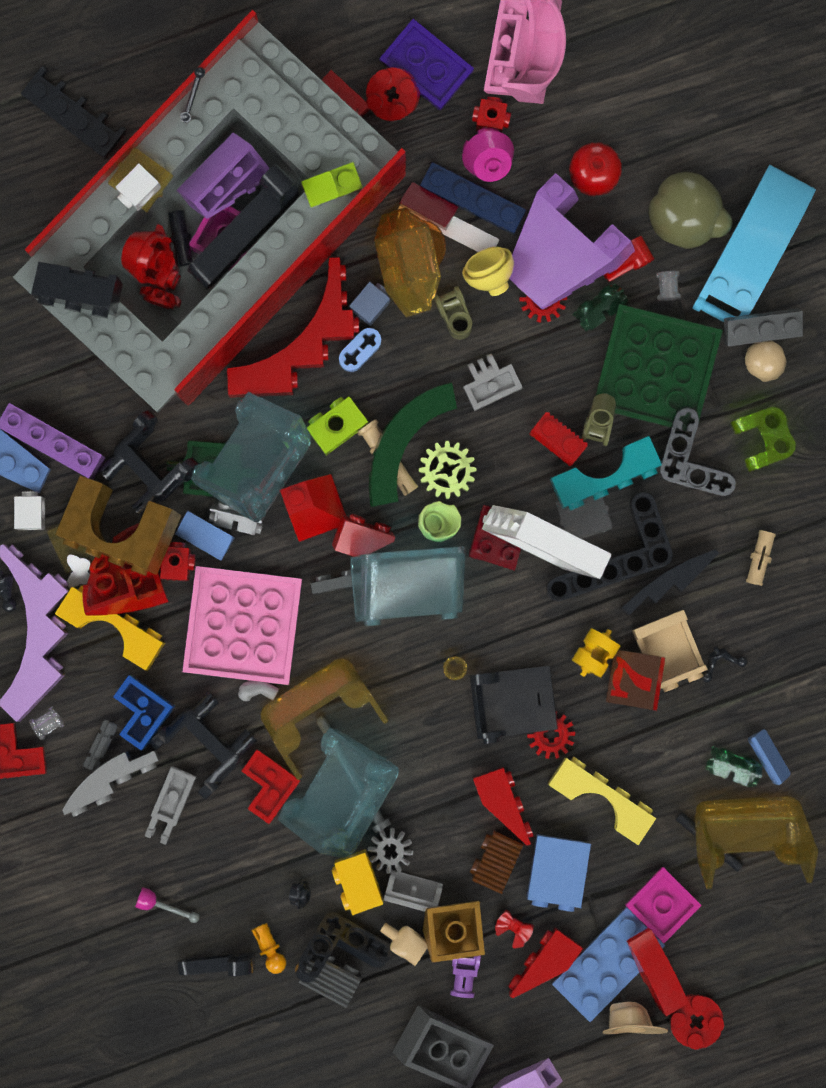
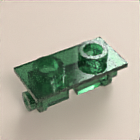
M616 284L608 285L599 291V295L596 298L580 304L577 308L578 311L572 315L582 321L580 325L585 332L589 329L592 331L606 321L602 311L606 310L611 317L617 313L619 304L626 306L625 303L629 300L623 293V288Z
M711 748V759L707 760L705 766L709 773L727 779L730 771L735 772L732 777L733 782L749 788L751 786L756 787L759 778L762 777V765L752 758L738 757L728 749Z

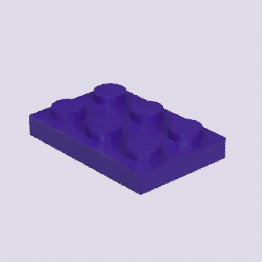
M414 19L411 20L380 57V62L387 68L399 67L411 73L417 87H419L420 95L440 111L474 71L471 65Z

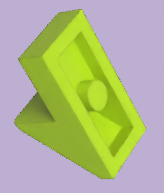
M353 162L301 181L310 208L363 188Z

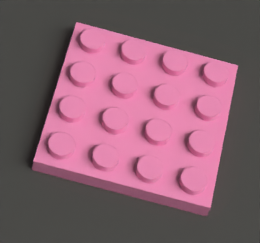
M196 566L183 672L289 685L302 579Z

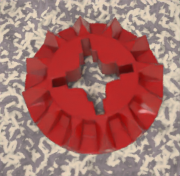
M144 286L141 287L139 292L143 300L150 304L169 310H174V307L180 308L182 301L180 298L166 291Z

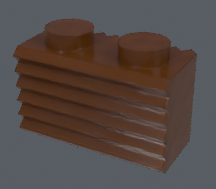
M493 830L492 835L486 834L480 847L484 850V853L480 860L475 858L469 872L473 874L472 881L502 894L524 844Z

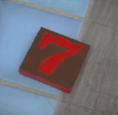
M618 650L612 662L606 702L657 711L666 658Z

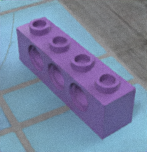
M10 403L0 418V429L88 479L94 480L98 469L106 459L103 455Z

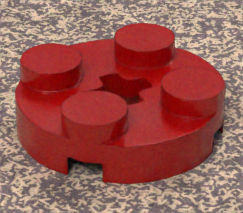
M399 67L382 69L373 75L368 82L366 103L368 108L379 118L387 121L400 120L410 115L416 109L420 98L419 87H417L412 74L405 69ZM395 87L399 98H394L390 101L389 96L386 94L387 90Z
M699 994L686 995L689 1003L671 1013V1032L678 1042L694 1050L706 1048L716 1042L724 1028L722 1011L707 996ZM692 1015L696 1017L703 1016L700 1028L697 1026L690 1027L692 1023L690 1017Z

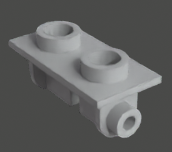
M226 499L214 500L210 508L209 522H213L214 526L232 529L233 522L237 521V531L255 535V533L261 534L262 522L266 512L260 511L255 506L242 507L234 505L232 501Z

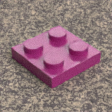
M661 867L625 904L663 943L702 906L664 867Z

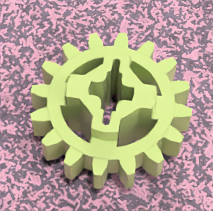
M449 441L445 442V447L443 448L438 443H435L436 450L433 452L427 449L428 459L421 458L420 460L425 464V467L419 468L420 473H425V477L420 481L421 483H429L426 489L428 492L432 489L436 490L435 497H439L441 492L445 493L446 499H449L450 493L453 492L457 497H460L459 490L462 488L468 491L469 487L466 483H474L475 479L470 476V473L476 472V468L470 467V464L475 459L474 457H466L469 451L467 448L462 452L459 450L460 443H456L454 448L450 447ZM446 453H453L461 459L455 461L448 458ZM437 457L438 466L430 472V464ZM447 463L449 467H455L452 470V476L448 477L446 473L438 474L443 470V464ZM465 468V476L458 483L457 474ZM439 479L445 481L450 488L441 487L434 481Z

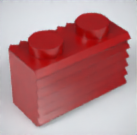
M546 412L530 432L532 437L570 467L588 446L587 442L579 439V435L575 436V432H571V429H567L566 425L562 426V422L554 419V415L550 416V412Z

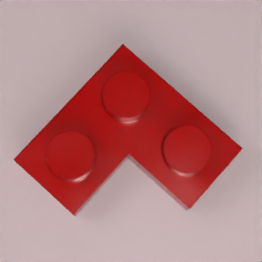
M15 723L0 725V779L46 774L44 747L18 750Z
M258 749L242 770L244 774L263 786L248 807V810L270 824L301 781Z

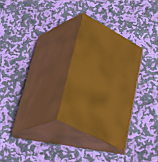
M479 901L426 908L423 933L432 963L485 955Z

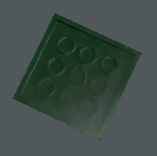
M619 304L595 396L598 394L611 395L616 401V414L672 427L677 410L683 406L695 408L700 420L723 330ZM686 412L685 416L679 417L683 420L682 430L686 431L688 422H693L694 419L691 418L690 412Z

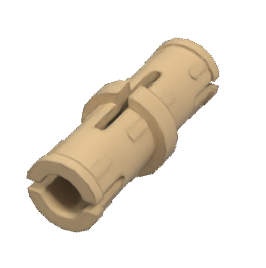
M759 530L755 551L750 556L752 562L746 582L759 586L763 585L767 564L771 563L772 560L770 553L776 534Z

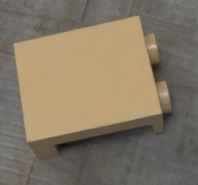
M684 610L632 630L641 654L666 658L661 683L664 693L679 687L677 682L687 678L688 682H692L704 677L702 672L708 670L707 666L703 663L686 620L688 619Z

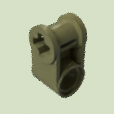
M456 286L453 291L441 296L434 295V301L450 335L458 340L469 337L472 331V319L459 287ZM457 320H463L467 323L468 327L466 330L459 332L453 328V324Z
M598 394L594 397L589 415L585 420L581 436L583 441L590 439L602 442L603 446L608 445L616 408V401L611 395Z

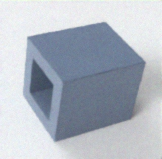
M369 282L349 308L361 320L371 326L389 305V292L379 283L374 286Z

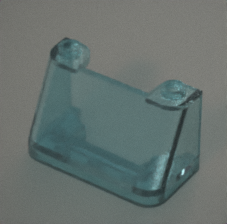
M248 392L244 399L238 402L235 409L239 425L213 464L208 461L198 464L193 471L191 479L196 486L247 519L259 522L265 516L280 490L284 487L310 445L311 436L301 416Z
M465 547L371 553L350 558L356 622L364 621L365 626L381 625L380 620L425 615H441L442 620L458 618L457 613L463 612Z
M329 728L321 739V750L327 754L325 761L303 799L294 798L287 801L277 820L320 854L344 858L350 856L358 847L396 781L399 769L386 758L341 731Z

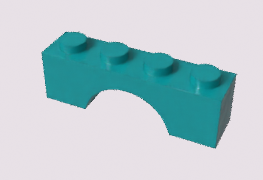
M650 436L625 446L622 449L623 455L620 467L609 477L591 478L581 473L577 468H573L551 478L550 482L562 509L569 507L570 511L585 505L583 500L593 496L594 500H598L609 495L608 489L617 486L621 490L634 484L633 478L642 475V478L646 479L657 474L656 469L662 466Z

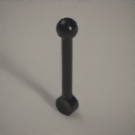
M202 67L195 69L196 77L186 109L180 115L182 122L187 123L191 120L190 111L201 78L205 76V70Z

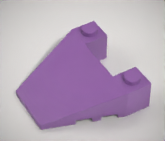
M556 173L536 193L512 254L514 267L509 278L542 310L571 295L576 289L595 282L594 280L602 275L610 274L617 270L635 251L631 240L613 224L593 243L569 222L564 215L579 199L575 190Z

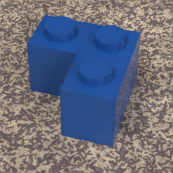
M129 675L114 695L116 700L134 712V715L119 735L138 749L145 750L175 708V705L133 675Z

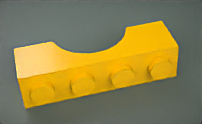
M80 586L79 589L71 587L55 614L80 629L94 621L111 623L122 635L124 641L123 657L148 671L165 645L160 640L162 635L151 628L144 631L137 626L139 621L128 614H125L124 617L119 614L86 616L83 608V586Z

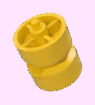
M592 628L589 630L583 640L585 646L579 647L572 658L573 662L581 666V676L585 677L587 673L590 674L591 672L602 678L609 666L607 660L613 659L620 648L618 643L611 640V630L607 629L605 633H600Z

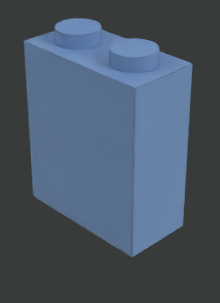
M536 834L526 897L528 900H532L533 906L547 908L548 903L559 905V910L574 912L575 907L581 908L591 846L589 842Z

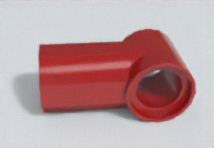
M642 236L631 240L635 251L617 270L603 275L608 283L631 270L635 271L655 259Z

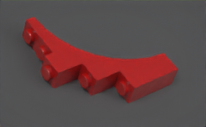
M340 257L329 258L328 281L323 299L314 318L300 336L285 349L268 359L247 366L227 368L228 395L230 398L293 395V388H298L297 372H292V369L324 367V361L329 360L328 344L323 345V341L353 340L354 333H359V317H353V310H343L342 308L348 307L347 291H342L341 281H346V265H341Z

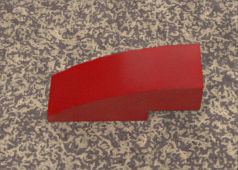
M647 928L628 939L626 942L643 982L649 987L659 1010L665 1016H668L688 1004L689 1002L683 988L652 930Z

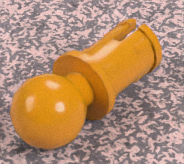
M265 923L252 929L251 931L261 950L260 956L264 954L267 956L265 961L267 970L272 974L283 972L286 967V959L282 954L276 952L275 949L279 948L280 945L276 944L268 924Z

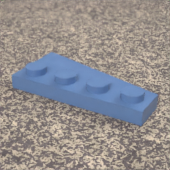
M0 429V476L40 494L51 469Z

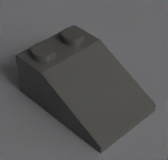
M417 1006L392 1053L407 1067L457 1088H471L494 1045L445 1017Z

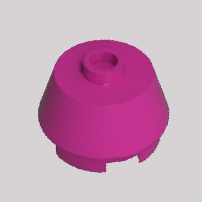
M483 128L478 130V134L469 141H465L462 160L465 168L471 174L483 181L494 182L505 177L510 171L514 157V146L508 136L494 128Z

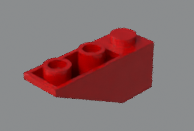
M501 767L473 777L481 803L526 845H530L529 838L533 837L529 822L523 823L520 813L524 811L520 797L514 798L511 787L515 786L511 772H505L504 768Z
M556 927L552 932L547 930L539 941L542 944L541 948L537 953L532 952L523 965L526 966L521 976L516 974L509 983L508 987L511 989L509 991L510 997L515 998L568 971L582 951V946Z

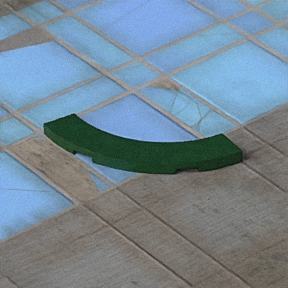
M452 383L435 387L412 399L392 417L383 430L373 453L374 457L371 472L369 473L371 507L398 502L397 476L404 450L414 434L429 420L444 412L457 409Z

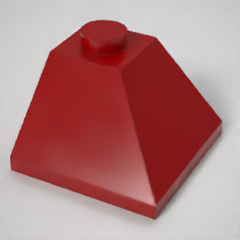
M331 474L306 480L280 490L299 542L337 529L342 515L346 516Z

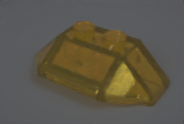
M404 207L383 214L374 242L386 292L405 317L431 310L433 304L431 302L441 279L429 225Z

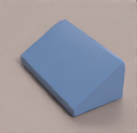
M189 511L186 512L175 534L222 561L234 540V537Z
M762 729L748 737V741L772 783L780 785L791 773L767 731Z

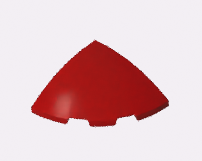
M139 523L116 535L112 539L113 543H119L131 537L137 530ZM103 554L100 558L95 557L89 567L90 576L87 585H83L82 598L86 616L133 612L169 602L160 579L159 571L157 575L147 572L145 576L132 571V565L124 563V566L121 567L109 562V557Z

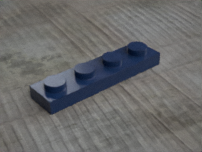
M433 162L420 185L422 188L513 235L526 212V209Z

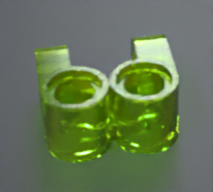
M767 408L731 422L735 435L758 428L766 445L765 452L744 459L749 472L782 461L791 456L795 451L796 444L788 429L786 415L779 408ZM767 415L776 417L778 422L776 428H769L765 424ZM776 440H782L786 443L787 449L785 453L781 454L775 450L774 443Z

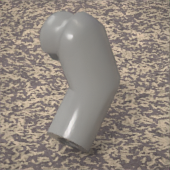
M250 680L244 682L239 687L238 696L243 701H250L253 696L262 694L274 700L279 688L268 682Z

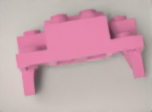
M500 0L484 91L487 94L513 96L518 102L544 103L546 88L560 70L565 55L566 32L560 12L562 0ZM527 11L529 14V21L526 19Z

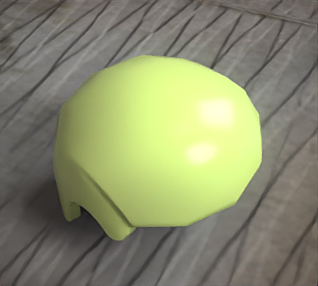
M441 501L433 502L425 506L419 514L418 526L427 539L443 542L456 535L461 527V515L454 505H447Z

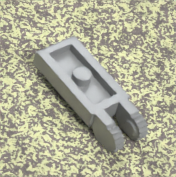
M171 766L152 811V819L147 828L146 837L151 838L154 835L158 820H161L168 824L161 835L160 843L167 844L173 827L178 823L197 776Z

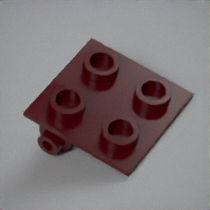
M483 505L478 525L476 526V532L473 535L472 546L469 549V557L515 571L521 548L482 530L484 525L483 517L484 515L487 516L492 508Z

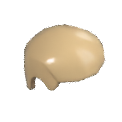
M774 341L753 343L747 349L745 356L747 370L751 375L763 382L776 380L784 373L787 363L784 350Z

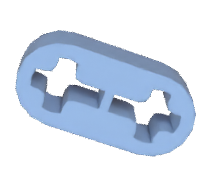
M366 328L342 350L339 362L345 371H357L381 346L379 332L372 328ZM365 335L369 337L374 335L376 345L372 347L369 344L362 350L360 347L365 342L363 337ZM358 350L360 354L356 357L357 364L355 366L353 364L345 365V355L347 353L353 355Z

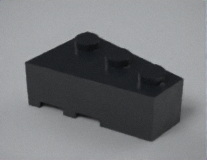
M38 262L31 295L38 299L37 303L54 307V303L65 305L64 309L72 312L81 313V309L92 311L91 315L108 319V315L116 316L123 283L117 275L109 274L108 277L96 275L94 271L85 270V272L67 266Z

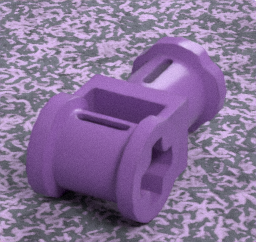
M481 955L452 960L455 981L454 989L451 990L450 995L474 998L475 993L472 992L474 977H477ZM465 977V985L464 988H462L463 978Z

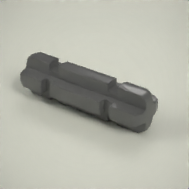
M109 720L102 722L99 728L101 733H97L89 750L91 754L86 756L83 763L85 768L91 771L99 768L101 764L99 760L104 758L112 741L110 736H114L118 728L115 723Z

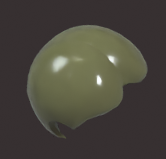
M678 172L667 177L661 183L658 194L653 197L649 204V219L655 233L662 240L681 248H696L707 243L711 238L724 237L732 227V217L723 208L722 199L717 189L707 178L694 172Z

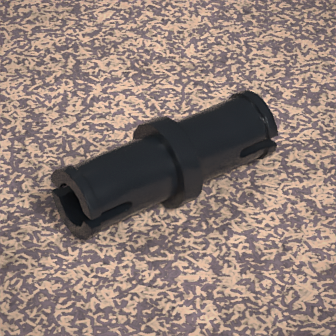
M176 210L169 212L168 217L172 233L170 239L172 240L171 243L174 244L178 267L189 266L193 262L189 241L192 238L191 234L187 231L185 211Z

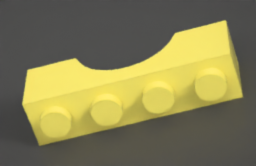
M574 756L571 761L564 758L548 782V785L570 800L584 793H597L609 800L615 812L614 829L639 845L656 820L651 815L653 810L641 801L636 805L628 800L631 795L620 787L613 790L606 784L609 780L596 771L593 776L586 772L584 769L587 765Z

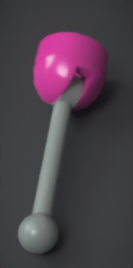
M142 887L135 905L136 908L150 910L157 906L189 918L192 923L198 922V913H188L157 901L153 891Z

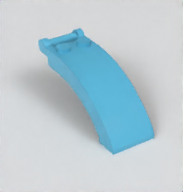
M769 164L692 309L698 312L702 310L724 322V318L735 317L707 302L706 299L710 294L741 311L739 316L749 315L789 244L816 189Z

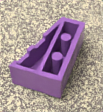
M233 132L177 189V192L191 208L208 219L234 204V199L244 193L251 194L256 191V186L260 185L259 181L269 167L250 143Z

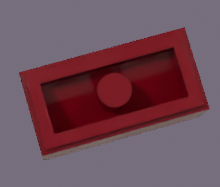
M413 182L399 203L401 207L444 230H447L459 208Z

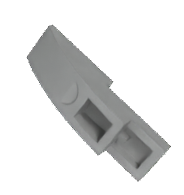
M156 750L132 761L127 751L100 766L71 795L62 810L64 815L72 813V816L75 817L88 811L86 805L96 801L97 806L112 800L110 794L117 792L113 781L116 780L119 785L132 779L131 773L139 769L143 774L156 768L155 762L161 760Z

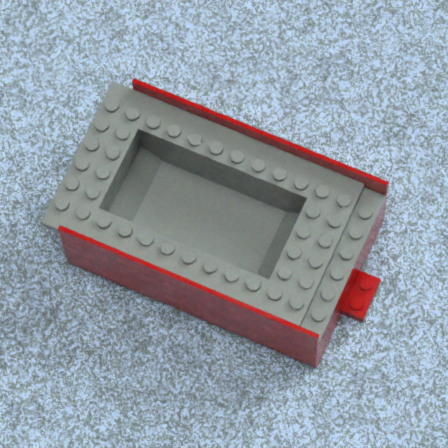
M253 10L199 65V67L205 70V76L201 78L190 111L191 120L187 123L182 122L180 115L186 109L196 77L194 72L28 245L25 251L30 255L31 259L13 276L31 294L38 262L67 266L85 272V270L94 271L96 275L108 277L109 274L117 275L123 283L116 316L108 315V319L99 318L91 315L92 311L81 309V313L72 312L64 309L65 305L54 303V307L43 306L157 413L175 394L189 406L406 176V151L402 148L397 151L362 118L369 110L367 103L332 70L322 80L319 79L258 22L257 13ZM233 132L250 143L269 168L277 164L297 183L299 191L297 199L263 233L257 243L230 271L228 270L212 287L206 289L187 271L189 266L179 267L180 283L176 290L171 289L170 293L180 298L182 301L180 308L174 307V310H169L144 301L139 292L141 287L149 286L140 283L122 266V250L132 233L136 231H154L157 224L163 226L169 238L172 236L168 217L169 212L176 210L185 211L187 231L191 234V238H193L204 216L191 208L177 192V189ZM353 162L363 188L310 208L301 181ZM138 164L154 177L161 186L159 191L139 211L133 206L128 209L117 198L120 193L116 189V186ZM256 186V191L251 194L246 192L234 199L235 203L230 206L241 212L262 191L261 186ZM170 243L175 255L174 244ZM191 250L192 259L194 261L199 256V254Z

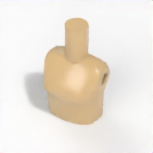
M385 923L380 930L381 933L392 939L390 950L416 966L427 949L426 940L407 925L398 931Z

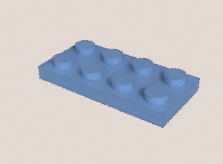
M625 907L578 955L568 971L560 974L552 982V985L591 1022L639 973L626 941L647 929V927ZM656 937L660 946L663 949L665 945Z

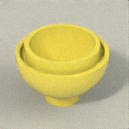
M490 247L484 249L467 261L462 272L463 277L470 286L477 290L489 291L492 296L500 295L509 288L507 281L513 272V256L510 250L506 248Z

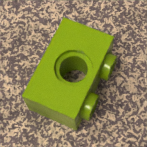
M343 397L338 398L330 405L331 410L325 415H322L320 412L308 421L310 426L306 428L326 456L369 424L350 397L345 400ZM334 417L341 418L344 422L342 429L339 431H333L328 426L329 421Z

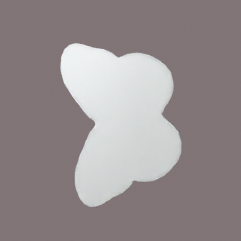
M71 554L68 555L67 562L73 571L67 580L69 583L68 587L87 584L90 576L88 573L91 565L90 561L85 558L80 559Z

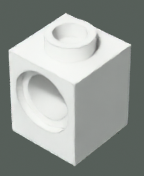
M138 164L116 186L117 191L120 193L117 198L128 209L133 206L139 211L159 191L161 186L154 177Z
M22 492V497H14V529L45 530V498L38 496V492Z

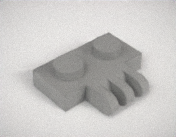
M489 354L487 355V360L490 366L486 367L482 358L477 360L481 369L478 372L473 363L467 365L474 382L463 386L474 411L523 388L512 364L499 369L493 355Z

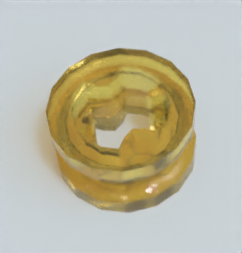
M458 656L450 657L443 666L446 677L451 680L463 678L468 669L465 660ZM455 660L457 664L463 665V670H459L461 672L460 675L455 676L454 672L449 673L448 666L451 667V664H449L451 661Z

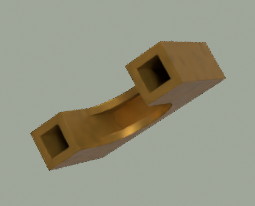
M80 476L55 535L64 539L62 544L77 550L79 546L87 548L85 553L100 558L103 554L108 556V561L115 565L123 567L124 563L132 565L131 570L145 576L147 572L157 575L181 515L173 509L149 501L134 534L125 541L107 543L102 536L100 523L113 490L102 483Z

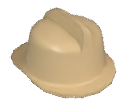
M623 1002L610 1006L609 1029L604 1030L603 1034L627 1032L663 1034L667 1033L668 1030L653 1026L647 1010L642 1005L636 1002Z

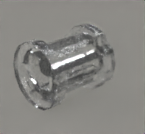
M679 271L656 273L660 289V295L657 296L658 301L681 299V294L678 293L677 280Z
M53 706L48 708L49 711L38 719L29 720L31 727L40 740L46 739L45 735L54 729L65 726L62 718Z

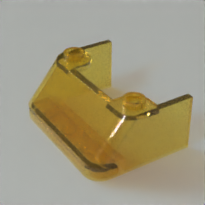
M337 659L265 705L261 711V720L297 780L301 779L304 775L290 755L291 752L298 748L301 742L300 733L294 724L340 695L344 703L351 708H359L370 702L382 722L385 724L389 721L353 664L346 659Z
M784 796L703 801L697 805L695 813L697 860L706 889H712L715 869L723 866L725 853L774 851L776 858L787 865L800 864L806 882L812 883L818 849L798 800Z

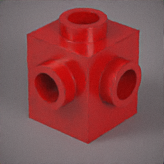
M487 97V100L481 99L480 107H474L472 122H477L476 132L483 128H494L502 133L503 128L509 127L511 113L506 112L507 104L502 103V99ZM487 113L497 114V116L490 118Z
M170 542L160 566V579L189 581L190 570L195 569V554H191L190 548H185V543ZM179 557V564L174 566L172 564L173 559Z

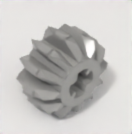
M390 828V837H386V833L382 829L379 831L382 837L381 841L375 836L371 838L372 842L377 844L378 847H368L369 852H377L369 860L370 862L380 860L376 867L378 871L386 864L387 874H391V865H395L397 872H401L400 861L407 866L410 864V861L403 857V855H413V850L404 849V847L412 844V841L408 839L401 842L405 835L403 831L396 838L394 837L395 828ZM387 844L389 847L390 844L396 845L395 851L398 854L395 857L392 855L391 858L385 856L386 850L384 847Z

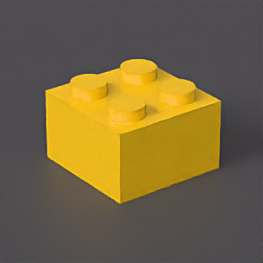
M366 849L335 860V867H332L331 871L336 885L342 884L344 892L340 896L345 911L350 909L352 915L383 905L384 899Z

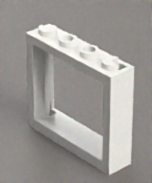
M493 505L487 516L484 515L483 517L484 525L482 530L564 570L600 579L612 555L528 512Z

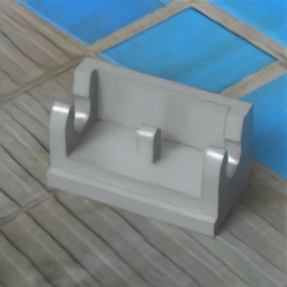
M392 870L385 891L384 901L425 912L426 908L438 906L443 883Z

